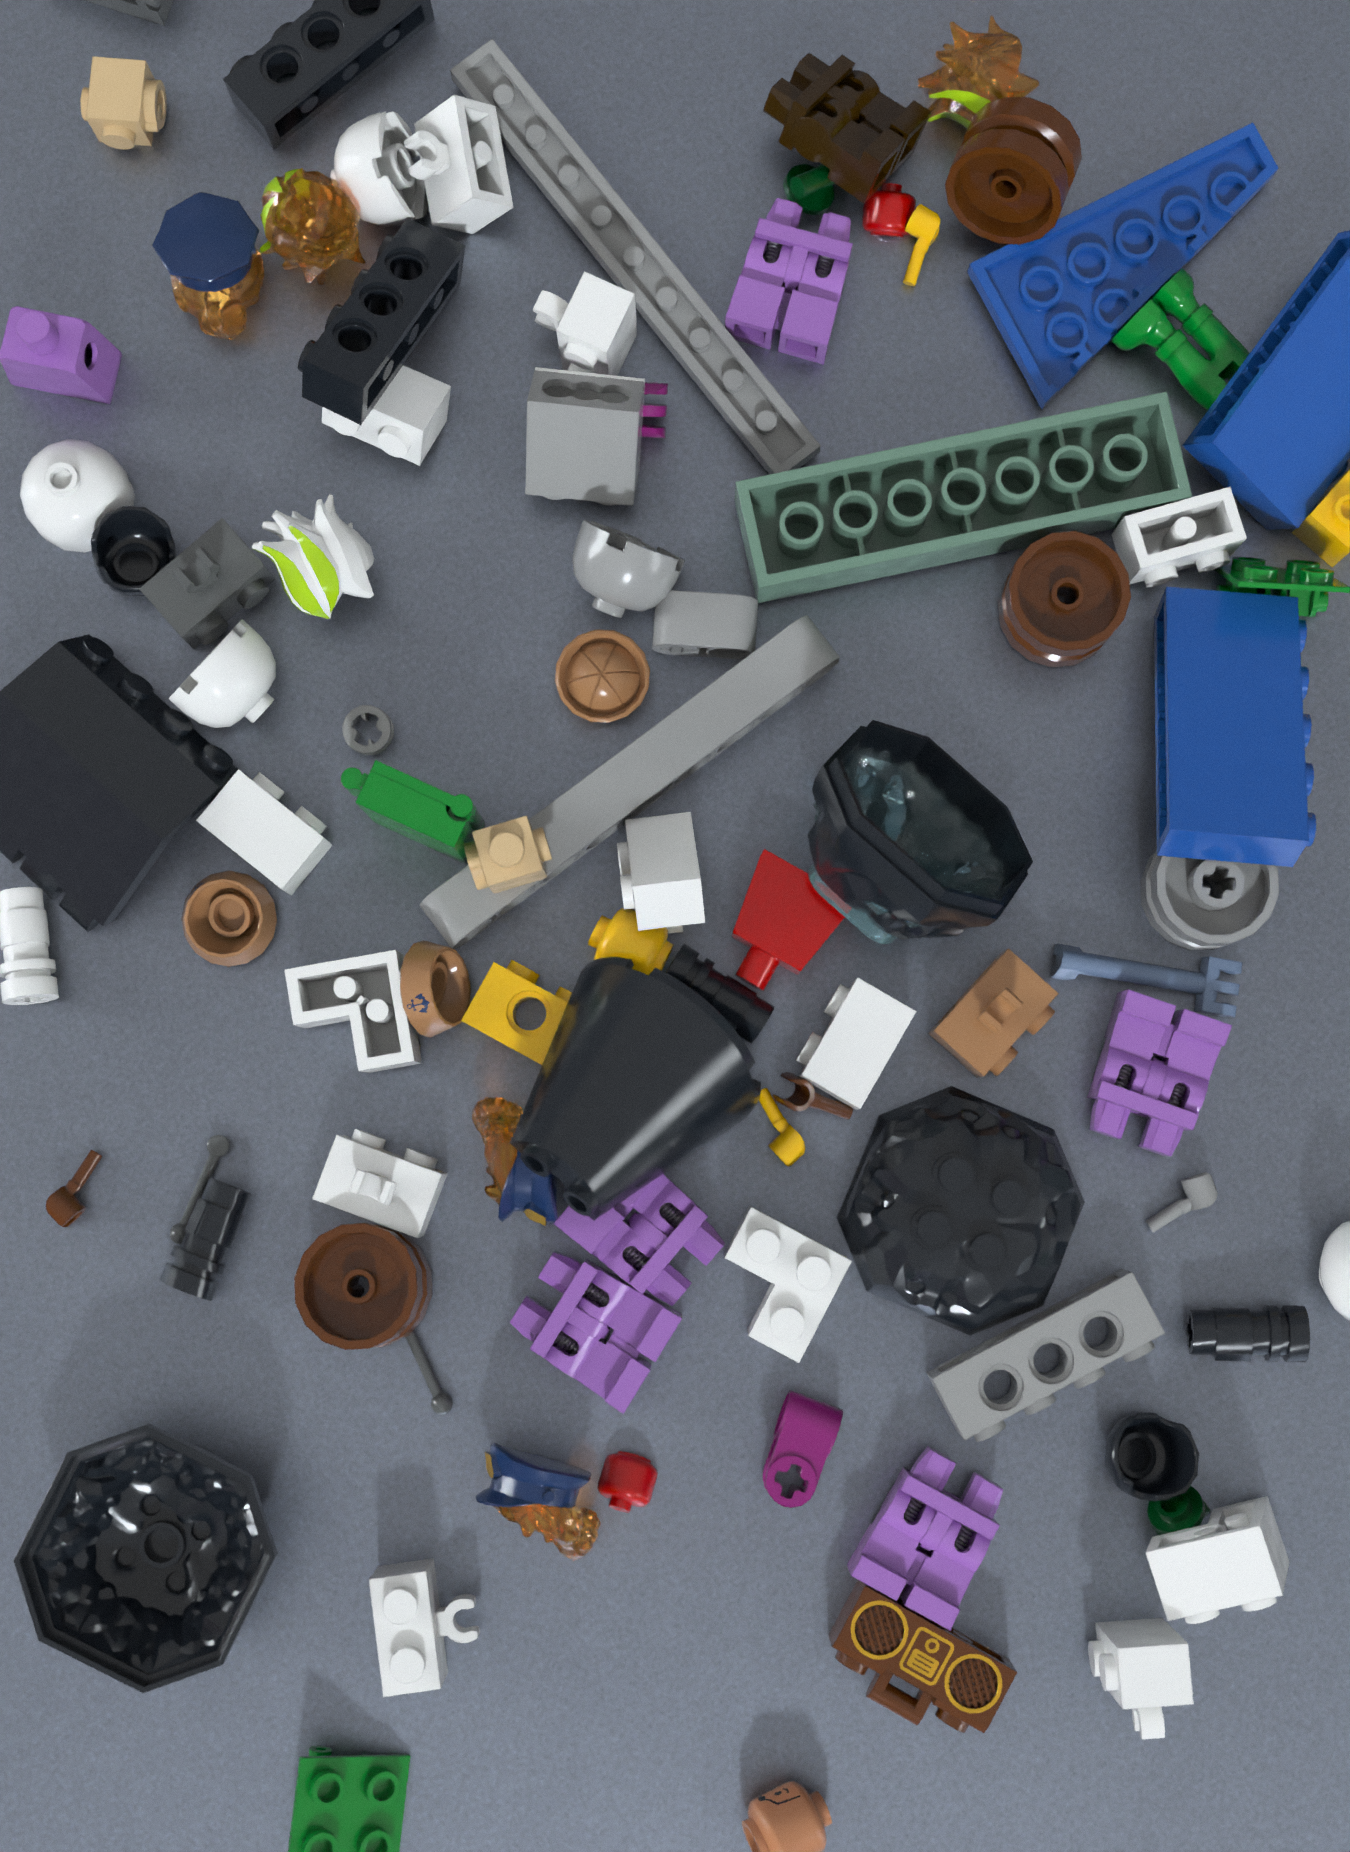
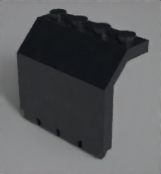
M90 634L59 641L0 691V852L12 863L19 861L25 855L26 859L20 866V871L51 899L57 898L64 891L66 895L61 900L59 906L81 927L90 932L98 924L104 926L116 919L173 835L208 803L213 801L237 772L238 768L233 765V760L227 752L215 745H211L193 728L191 720L178 710L171 709L154 693L152 685L145 678L132 673L114 657L113 650L105 642L92 637Z

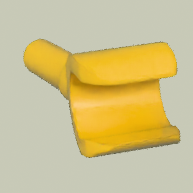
M922 204L917 206L905 227L907 233L918 239L913 247L903 279V283L909 286L916 285L925 254L928 252L929 246L937 238L940 230L939 215Z
M764 1088L761 1090L759 1102L773 1127L780 1133L768 1147L789 1167L804 1154L805 1142L801 1135L788 1123L787 1119L783 1117L768 1088Z

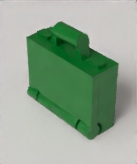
M375 760L369 774H362L360 770L354 767L344 770L341 775L342 785L353 796L357 797L355 803L375 823L468 865L464 843L474 841L473 831L485 828V821L470 797L464 794L453 796Z

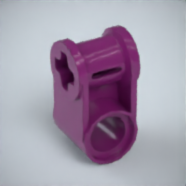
M789 1390L776 1422L773 1442L762 1473L764 1486L776 1503L783 1507L794 1508L804 1505L811 1499L816 1491L826 1458H828L838 1435L843 1417V1409ZM791 1464L796 1465V1472L803 1479V1482L800 1486L791 1484L787 1492H782V1485L775 1475L777 1471L787 1472Z

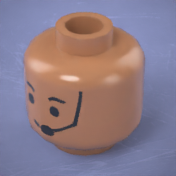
M795 1781L786 1782L751 1800L748 1806V1819L742 1821L743 1831L752 1852H823L827 1841L825 1827L832 1824L829 1810L820 1793L814 1791L809 1794L801 1784Z

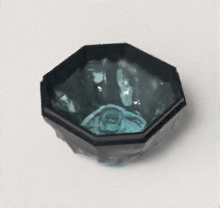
M872 720L866 727L860 726L823 764L814 780L812 792L815 799L813 806L816 813L814 816L815 823L808 833L813 864L808 869L809 880L814 889L863 934L875 942L890 944L896 938L907 940L911 938L921 939L923 937L958 936L969 928L988 926L999 919L1028 876L1027 870L1032 865L1033 860L1009 808L928 736Z

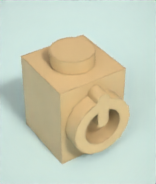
M92 56L89 87L82 89L80 98L82 117L84 121H88L99 142H103L109 147L128 150L132 149L134 145L152 146L153 132H159L163 128L166 119L167 102L164 84L161 80L154 78L146 60Z
M527 815L473 831L474 841L464 843L467 862L477 890L489 887L495 894L547 878L543 862L552 860L546 835L543 827L532 829Z

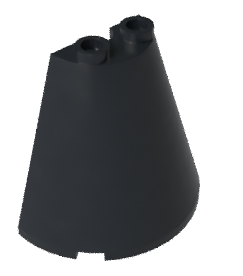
M621 957L599 958L589 962L582 969L510 1141V1144L521 1153L523 1163L532 1172L542 1177H548L552 1173L559 1178L566 1188V1191L563 1193L565 1202L574 1211L583 1216H589L593 1221L747 1118L757 1105L761 1093V1082L755 1079L752 1080L749 1072L755 1063L749 1049L731 1024L708 1001L671 975L657 968L650 975L632 969L634 964L631 959Z

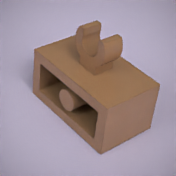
M1008 948L996 957L928 1034L976 1078L985 1076L988 1071L998 1076L1018 1054V1051L1012 1045L1025 1030L1034 1035L1053 1016L1055 1010L1049 1004L1059 993Z

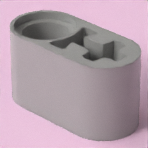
M671 590L654 610L652 650L662 654L745 659L755 651L758 600L753 597L737 594Z

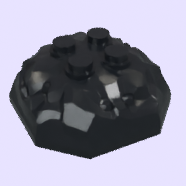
M949 1086L878 1115L836 1218L867 1292L971 1336L1044 1305L1085 1202L1054 1129L958 1088Z
M146 1424L72 1450L66 1454L14 1558V1564L40 1642L145 1693L216 1668L225 1663L278 1553L252 1474L225 1461L203 1447L182 1440L156 1426Z

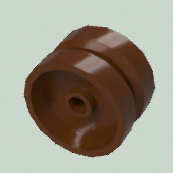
M1004 97L987 103L972 117L962 145L958 149L945 183L947 201L959 222L976 235L993 242L1021 245L1041 239L1055 227L1082 159L1080 138L1071 122L1049 104L1030 97Z
M1077 531L1051 533L1029 545L1015 562L1011 572L1004 581L998 601L1000 627L1010 645L1029 661L1048 667L1076 665L1095 655L1124 621L1131 599L1129 574L1118 554L1099 538ZM1057 595L1064 597V603L1058 599Z
M369 1223L339 1225L319 1235L303 1253L294 1277L295 1304L304 1324L323 1342L344 1350L386 1347L409 1336L424 1319L433 1295L432 1271L422 1249L405 1233L383 1225ZM360 1277H366L369 1281V1291L365 1296H363L364 1287L358 1284Z

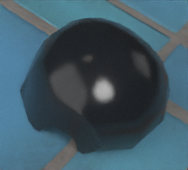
M122 506L102 517L92 533L91 550L97 574L104 584L109 585L111 590L124 596H145L139 589L176 558L175 543L169 525L164 519L146 507Z
M1138 1412L1135 1415H1128L1116 1422L1106 1438L1105 1467L1116 1486L1132 1497L1147 1501H1167L1186 1493L1198 1475L1199 1451L1191 1432L1185 1425L1167 1420L1157 1413Z

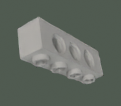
M1120 1269L926 1372L957 1433L964 1440L974 1436L975 1440L980 1442L1006 1428L1004 1419L1021 1410H1024L1026 1415H1031L1050 1406L1056 1401L1053 1393L1073 1383L1075 1388L1078 1389L1099 1380L1106 1374L1103 1366L1123 1357L1125 1362H1130L1146 1355L1155 1348L1152 1340L1165 1334L1133 1272ZM1103 1317L1109 1327L1108 1337L1101 1345L1089 1347L1084 1339V1328L1091 1319ZM1054 1343L1060 1352V1360L1057 1367L1047 1373L1038 1372L1034 1366L1035 1352L1044 1344ZM996 1370L1007 1371L1011 1378V1386L1008 1393L999 1399L987 1398L984 1392L986 1377Z

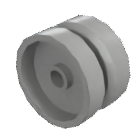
M1156 851L1148 859L1140 880L1141 905L1150 925L1166 941L1188 950H1215L1254 934L1271 917L1279 896L1278 869L1274 865L1157 856ZM1202 880H1206L1211 884L1213 888L1212 896H1209L1211 888L1203 887Z

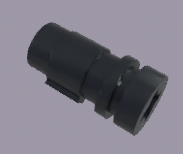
M683 944L665 973L678 979L702 996L731 1024L741 1038L752 1044L768 1021L774 1006L758 997L756 992L729 975L725 976L713 968L715 963L710 959L706 958L704 962L699 960L697 957L700 953Z
M209 1177L201 1198H198L184 1231L186 1233L181 1245H174L170 1255L175 1257L173 1263H166L160 1281L187 1294L212 1301L219 1285L215 1278L217 1274L223 1275L227 1267L222 1262L228 1248H231L244 1218L243 1212L251 1193Z
M1264 1305L1263 1310H1249L1248 1308L1189 1309L1187 1313L1186 1335L1188 1351L1191 1355H1212L1215 1361H1251L1252 1356H1264L1267 1362H1278L1280 1356L1283 1357L1285 1362H1306L1308 1360L1310 1326L1305 1306L1283 1305L1281 1311L1278 1310L1276 1305Z

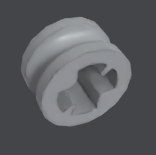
M360 705L352 709L346 715L342 725L343 737L347 745L354 751L364 755H377L385 751L394 737V725L391 718L380 708L372 705ZM369 716L379 718L376 728L382 732L381 738L376 743L368 739V745L360 744L358 740L361 733L355 729L356 723L361 718L369 722Z

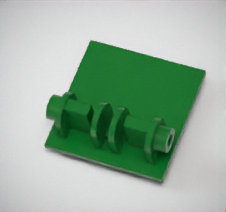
M1233 557L1231 565L1215 569L1216 572L1226 578V585H1217L1215 591L1270 595L1271 589H1274L1273 595L1298 597L1299 616L1314 617L1317 612H1326L1329 600L1328 592L1350 593V586L1334 578V571L1321 569L1320 563L1315 561L1287 560L1286 568L1266 566V560Z
M311 1746L308 1756L299 1757L288 1852H399L411 1757L409 1754L331 1756L332 1749L330 1747Z

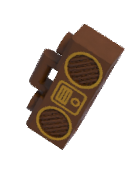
M857 1580L828 1634L831 1646L838 1650L835 1658L841 1664L861 1675H865L868 1668L876 1672L868 1687L866 1697L916 1726L921 1722L932 1701L933 1705L938 1707L935 1715L950 1727L965 1733L970 1725L985 1733L1017 1674L1016 1669L1007 1657L954 1627L948 1630L904 1606L901 1597L895 1601ZM893 1674L919 1689L915 1698L889 1683Z

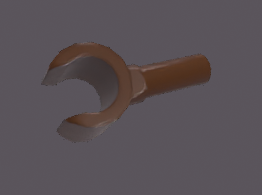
M790 1072L780 1075L795 1083V1091L789 1098L784 1099L773 1094L774 1100L785 1107L798 1112L811 1107L849 1120L852 1116V1107L815 1092L813 1085L809 1081Z
M92 1149L72 1179H69L65 1186L51 1194L46 1201L47 1213L62 1227H69L86 1210V1207L75 1195L83 1188L103 1157Z

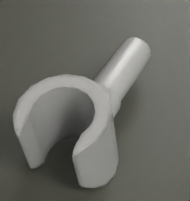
M1204 1172L1181 1180L1186 1198L1176 1201L1146 1220L1153 1233L1182 1214L1214 1204L1218 1193L1213 1178L1209 1173Z

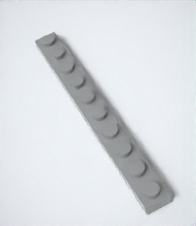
M491 39L450 69L453 82L466 98L496 107L502 143L617 286L635 294L637 311L768 474L798 469L819 454L821 445L495 41Z

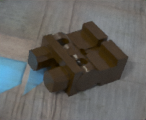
M808 53L799 61L794 69L790 82L781 78L772 86L763 112L784 125L778 141L781 145L790 151L796 148L802 157L811 162H821L830 169L828 179L864 204L888 179V176H891L914 152L932 111L915 100L905 108L881 93L876 81L866 72L853 70L855 63L843 54L829 66L811 53Z

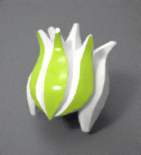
M329 494L324 504L322 499L316 501L313 521L303 517L296 511H293L292 517L275 510L272 517L276 522L264 521L262 523V528L276 534L281 539V542H254L252 549L266 555L274 562L284 591L291 603L300 611L311 616L330 619L332 610L341 598L342 593L367 599L374 596L366 573L374 562L371 546L353 529L352 522L347 525L339 518L335 511L333 495Z

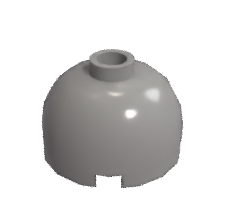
M583 520L572 555L573 573L579 585L595 596L592 607L622 618L625 609L642 612L656 607L673 589L685 560L661 547H657V550L654 551V547L642 542L640 538L587 520Z

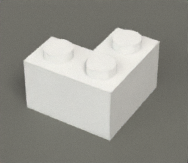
M397 950L284 969L293 1025L301 1028H311L350 1021L358 1071L371 1073L422 1063L417 1031L409 1023L402 1005L400 993V970L404 960L402 953Z
M749 1205L723 1254L731 1262L771 1282L747 1328V1333L749 1337L800 1363L852 1261Z
M1268 1496L1215 1508L1211 1512L1208 1524L1153 1536L1145 1552L1168 1621L1185 1618L1188 1624L1202 1623L1217 1617L1220 1614V1609L1241 1605L1244 1611L1261 1610L1277 1602L1276 1597L1283 1596L1289 1559Z

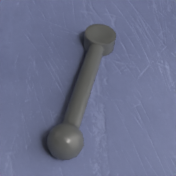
M214 1135L207 1143V1150L210 1154L180 1223L175 1224L170 1230V1238L175 1244L181 1245L186 1233L184 1230L198 1198H201L209 1177H212L219 1158L224 1157L230 1151L231 1144L225 1136Z
M413 1330L406 1337V1340L433 1397L431 1399V1408L437 1414H447L453 1406L452 1398L447 1393L442 1392L416 1332Z

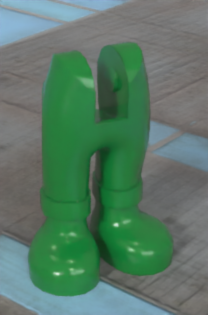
M1183 268L1111 340L1123 351H1130L1144 344L1155 348L1157 351L1154 354L1162 362H1166L1183 388L1207 411L1227 385L1224 380L1227 378L1230 381L1250 354L1213 314L1214 311L1207 304L1204 303L1202 306L1198 304L1194 295L1193 278ZM1166 316H1172L1182 324L1180 328L1196 341L1208 355L1209 360L1196 350L1180 329L1176 330Z

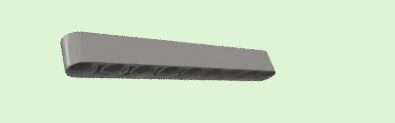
M808 615L797 619L529 819L533 830L543 827L552 856V860L543 862L547 878L494 894L489 887L477 890L469 865H467L423 899L419 905L450 948H459L624 826L625 820L636 817L823 677L841 660L840 656Z

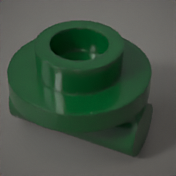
M799 164L792 167L783 181V189L788 201L795 202L803 207L802 212L808 215H820L827 211L834 200L833 184L835 183L827 178L830 169L825 165L814 167L807 164Z
M1192 1486L1189 1487L1186 1493L1167 1501H1149L1147 1507L1148 1518L1157 1535L1200 1526L1204 1517L1211 1513L1199 1492Z

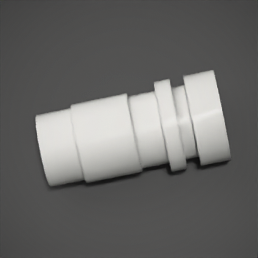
M18 887L0 891V948L3 951L4 963L0 964V977L6 978V981L0 983L3 1004L29 1005L49 1002L59 998L57 977L51 976L52 973L56 972L55 960L49 958L48 946H50L47 911L44 910L43 891L37 887Z

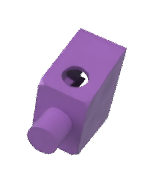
M19 306L11 308L0 350V362L12 385L111 404L122 353L108 339L83 319ZM91 358V364L87 368L84 360Z

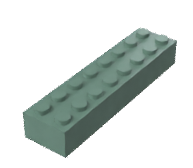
M1166 391L736 481L734 502L755 598L758 600V603L1025 548L1051 533L1077 531L1084 534H1092L1116 529L1124 516L1191 498L1192 493Z

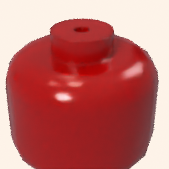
M883 183L881 190H877L864 203L863 228L871 232V235L903 238L904 235L909 234L905 231V227L916 209L915 197L902 192L901 184Z
M618 1451V1453L610 1454L605 1459L597 1486L598 1492L610 1499V1508L630 1513L631 1506L645 1507L649 1504L657 1480V1469L651 1464L650 1460L633 1453Z

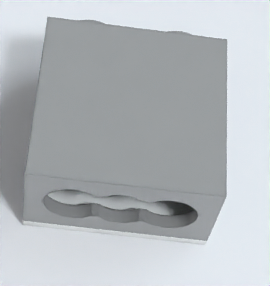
M535 367L527 399L525 494L543 496L551 500L574 499L598 502L607 506L618 504L633 506L640 468L645 379Z

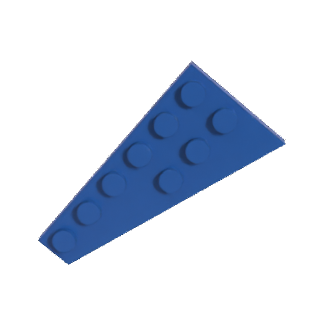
M1254 123L1058 219L1055 227L1041 239L1021 245L1008 244L969 264L967 273L1041 409L1273 178L1278 170V166Z

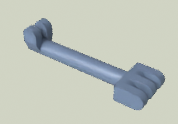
M1054 944L1053 956H1056L1055 965L1051 966V978L1075 980L1079 974L1192 993L1196 994L1194 1012L1233 1018L1236 1016L1237 1006L1225 1002H1216L1217 994L1238 996L1240 984L1221 981L1219 976L1220 972L1229 975L1241 974L1242 962L1211 956L1202 957L1200 971L1194 972L1082 952L1080 947Z

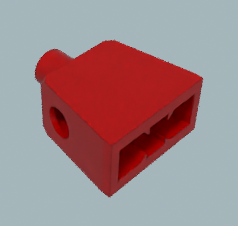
M764 849L760 855L732 933L733 939L750 948L735 976L749 985L764 991L778 965L798 975L849 914L852 907L839 898L821 880Z

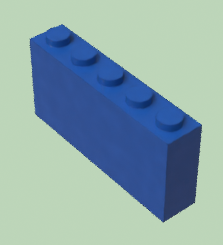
M1350 230L1340 232L1335 236L1182 445L1224 488L1231 487L1234 498L1266 530L1298 529L1305 518L1317 506L1318 500L1329 485L1338 480L1348 468L1349 462L1347 460L1350 458Z
M1166 586L1154 615L1157 856L1293 867L1305 847L1312 846L1316 833V817L1314 813L1308 812L1307 797L1310 795L1313 786L1314 768L1312 763H1306L1305 748L1310 740L1312 724L1311 716L1303 714V699L1306 697L1309 686L1308 667L1301 666V652L1306 643L1307 624L1305 620H1299L1298 597Z

